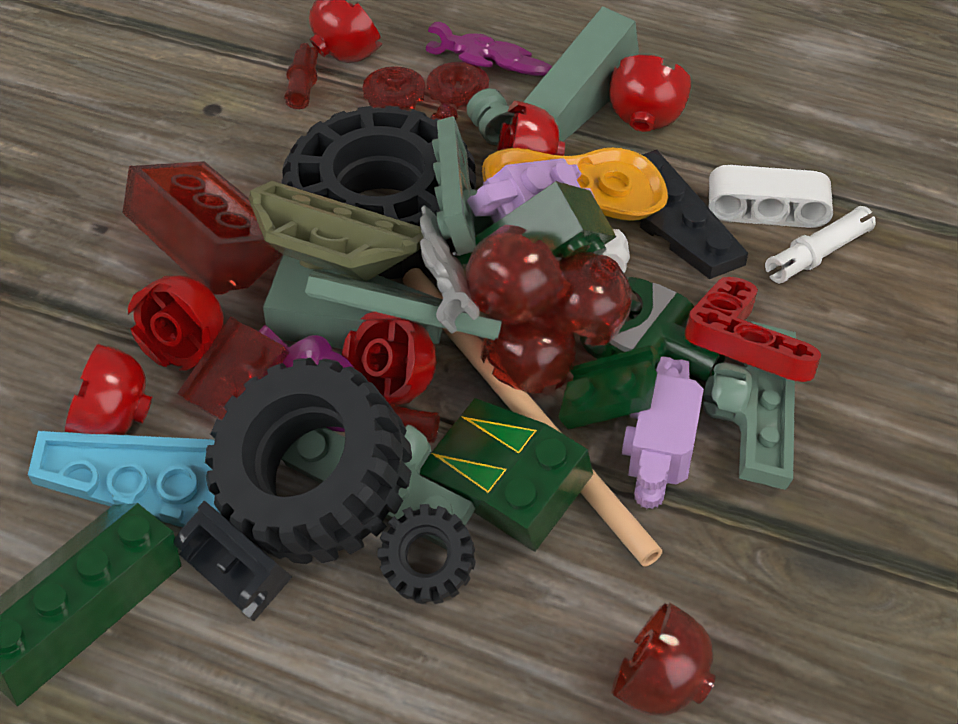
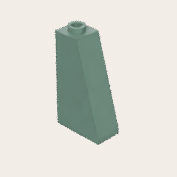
M602 6L524 100V103L545 109L554 117L559 128V141L564 142L610 101L609 89L614 67L618 68L620 61L625 57L639 55L636 22Z
M283 255L263 306L266 326L281 340L298 342L305 337L319 335L324 337L331 347L343 349L345 338L350 330L357 331L359 326L366 321L360 320V318L374 311L307 296L305 289L308 276L314 269L303 267L299 263L300 260ZM324 268V269H319V270H322V271H326V272H330V273H334V274L340 275V273H337V272H334V271H331V270H328V269H325V268ZM379 275L368 280V282L431 296ZM419 322L428 331L433 343L439 344L443 328Z

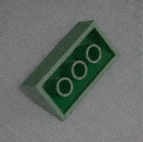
M139 503L112 505L0 596V691L18 707L182 567L178 549L173 544L175 539L173 531Z

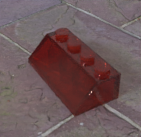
M205 161L129 166L122 213L174 260L182 270L192 278L202 282L213 294L223 295L232 290L248 289L283 255L264 240L249 198Z

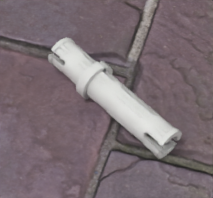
M858 206L850 213L813 233L811 236L803 235L793 240L790 248L766 260V272L778 266L782 267L781 270L769 277L774 282L780 284L803 269L811 270L821 264L823 257L875 228L876 220L874 216L863 223L860 222L861 218L872 213V211L865 206Z

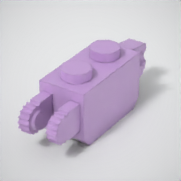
M564 158L505 165L493 177L483 182L484 185L477 190V194L470 196L467 202L475 216H491L493 222L496 223L555 181L581 188L577 179L582 173L577 165H568Z
M661 357L656 368L658 374L651 408L630 414L631 418L638 419L636 427H626L622 455L631 456L628 476L637 477L634 500H637V504L646 509L658 508L659 504L662 505L667 483L677 485L688 479L704 390L696 380L689 379V361Z

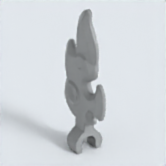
M424 205L421 207L423 215L420 217V228L424 237L420 241L421 255L425 266L436 278L437 287L443 296V301L437 309L436 317L452 334L457 331L455 320L459 314L465 311L475 320L479 316V308L473 302V295L466 281L460 261L452 254L447 241L441 235L437 217Z

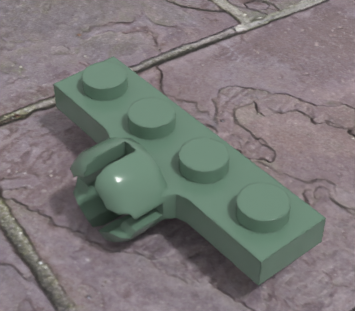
M451 116L437 121L438 138L432 140L437 162L433 163L439 185L435 187L436 198L440 208V212H437L439 229L443 239H452L457 255L460 256L476 251L475 235H479L492 226L494 222L491 216H475L467 202L470 196L477 194V190L471 189L467 151L455 117Z
M754 321L751 322L796 339V332ZM726 362L715 365L713 369L715 374L710 376L706 382L704 399L708 402L703 401V409L711 418L726 422L733 421L739 426L741 431L739 479L786 490L793 480L795 381L744 363V367Z
M407 425L405 427L407 430L405 438L411 444L412 459L404 464L412 472L410 483L406 489L400 488L398 495L404 501L397 514L389 512L385 518L391 520L395 516L399 519L404 515L402 510L411 507L414 511L420 509V504H429L433 509H437L438 506L446 508L448 513L457 515L464 526H466L475 511L473 503L420 476V469L431 453V445L419 430L411 425ZM326 427L315 429L297 439L288 448L281 460L286 466L321 484L331 475L339 463L344 450L345 437ZM432 535L422 536L447 550L445 543L440 538Z

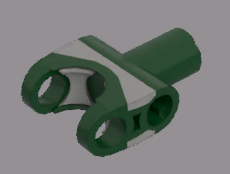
M636 277L624 278L613 291V299L616 305L627 313V317L631 320L612 321L606 319L604 321L598 318L590 319L581 328L579 333L583 347L596 359L652 345L661 357L689 361V374L707 382L710 376L715 374L713 370L715 365L724 363L726 360V356L699 347L685 338L684 333L689 314L694 308V305L686 297L664 286ZM625 290L636 294L640 302L631 299ZM592 333L599 336L605 344H602L599 341H597V339L593 336ZM655 363V367H654L655 370H656V368H657V366H658V363Z

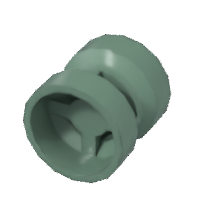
M488 88L481 90L470 99L467 105L468 117L475 126L479 127L481 135L491 145H498L503 123L511 124L515 114L507 112L509 106H507V102L502 94L496 89Z

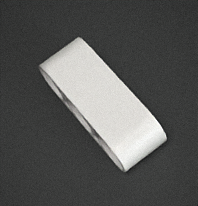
M722 165L715 168L709 176V209L721 221L816 228L827 224L833 216L831 181L827 175L817 171Z

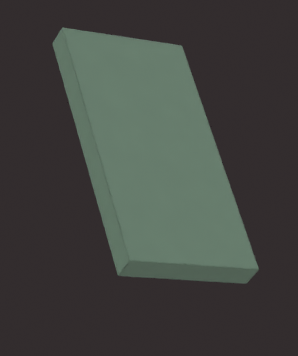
M314 269L308 276L305 289L307 296L445 328L436 317L437 309L443 299ZM479 308V316L475 320L465 311L459 314L455 320L457 331L493 340L498 338L502 323L496 312Z

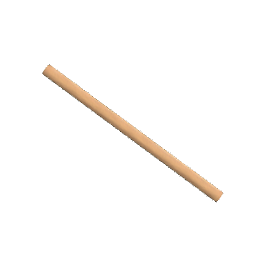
M413 268L404 275L403 283L405 286L443 299L440 291L420 268ZM443 328V331L512 412L545 423L560 432L478 336L459 331L451 334L446 328ZM593 470V476L580 493L643 567L653 564L661 556L662 549Z

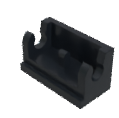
M203 501L197 508L196 514L177 534L173 544L182 550L179 555L213 584L247 617L255 621L291 580L292 576L235 528L206 501Z

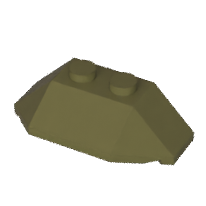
M274 181L250 190L249 201L264 240L284 256L300 260L299 263L303 267L317 270L325 268L340 273L343 276L368 281L421 249L420 241L424 237L420 226Z

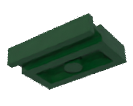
M652 345L572 366L570 372L574 376L573 381L567 382L558 418L569 430L649 410L658 374L654 367L655 363L660 362L661 356Z

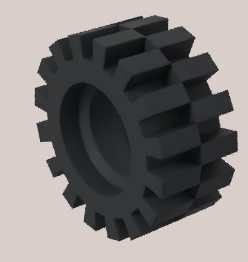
M420 504V509L413 511L411 507L402 510L404 515L399 519L394 516L388 522L391 526L388 532L382 531L380 536L382 547L378 548V558L381 561L382 566H380L382 574L401 596L406 599L410 598L419 604L426 605V602L430 601L438 604L443 603V598L455 597L459 594L458 589L463 584L467 586L471 579L469 576L471 569H475L476 560L474 552L476 551L467 528L457 515H451L446 508L441 506L433 509L429 504ZM425 535L440 538L447 547V558L444 565L438 571L431 574H420L410 567L407 558L411 544L417 538Z

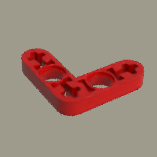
M723 277L717 281L690 311L684 333L685 338L689 342L786 379L799 382H807L814 379L821 358V353L816 347L804 341L745 321L752 313L758 292L757 287L751 282L737 277Z

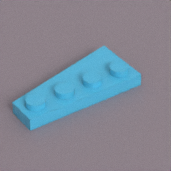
M38 431L28 471L32 484L110 507L112 505L139 503L158 520L179 527H184L196 514L197 508L203 501H206L218 511L214 504L215 495L208 490L206 481L207 471L213 470L205 464L206 448L208 445H214L215 440L47 431Z

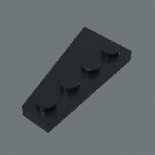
M658 150L642 154L655 165L662 175L667 187L668 199L662 209L647 218L640 219V228L651 236L657 235L670 243L669 249L708 279L746 266L748 252Z

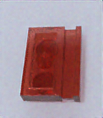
M230 316L216 336L210 349L198 362L177 394L212 417L222 420L227 413V410L223 407L232 395L238 398L246 390L243 384L254 376L261 379L268 375L267 369L283 363L289 352L282 344L248 325H243Z

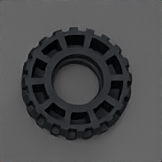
M366 106L359 107L358 110L348 113L345 111L336 113L325 122L319 121L310 127L306 136L301 135L296 141L283 164L282 184L420 226V217L423 215L421 207L425 205L436 217L437 212H440L435 193V187L439 185L433 163L437 162L432 145V140L438 138L437 121L439 119L433 120L423 112L414 109L412 111L401 110L397 106H385V108ZM463 141L467 151L471 189L476 190L475 161ZM381 188L402 191L387 196L359 194L367 190ZM447 239L450 251L453 253L456 250L452 239ZM420 249L378 275L387 279L403 278L413 268H420L422 271L428 268L424 264Z

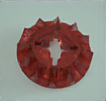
M451 62L440 65L433 69L427 78V89L429 90L430 98L432 100H439L442 107L453 104L458 109L460 105H468L470 99L476 93L489 88V78L486 72L480 67L465 62ZM456 81H460L462 88H454Z
M398 66L384 67L369 74L363 82V98L368 99L369 105L373 108L397 106L401 110L402 108L415 109L417 102L424 101L425 81L419 73L409 68Z

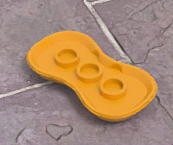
M510 148L490 154L484 160L482 166V175L485 182L505 165L564 158L568 165L574 164L578 166L582 174L577 179V182L581 188L591 189L603 214L621 220L634 221L647 218L662 209L668 199L666 184L655 165L645 156L622 148H602L574 156H558L529 149Z

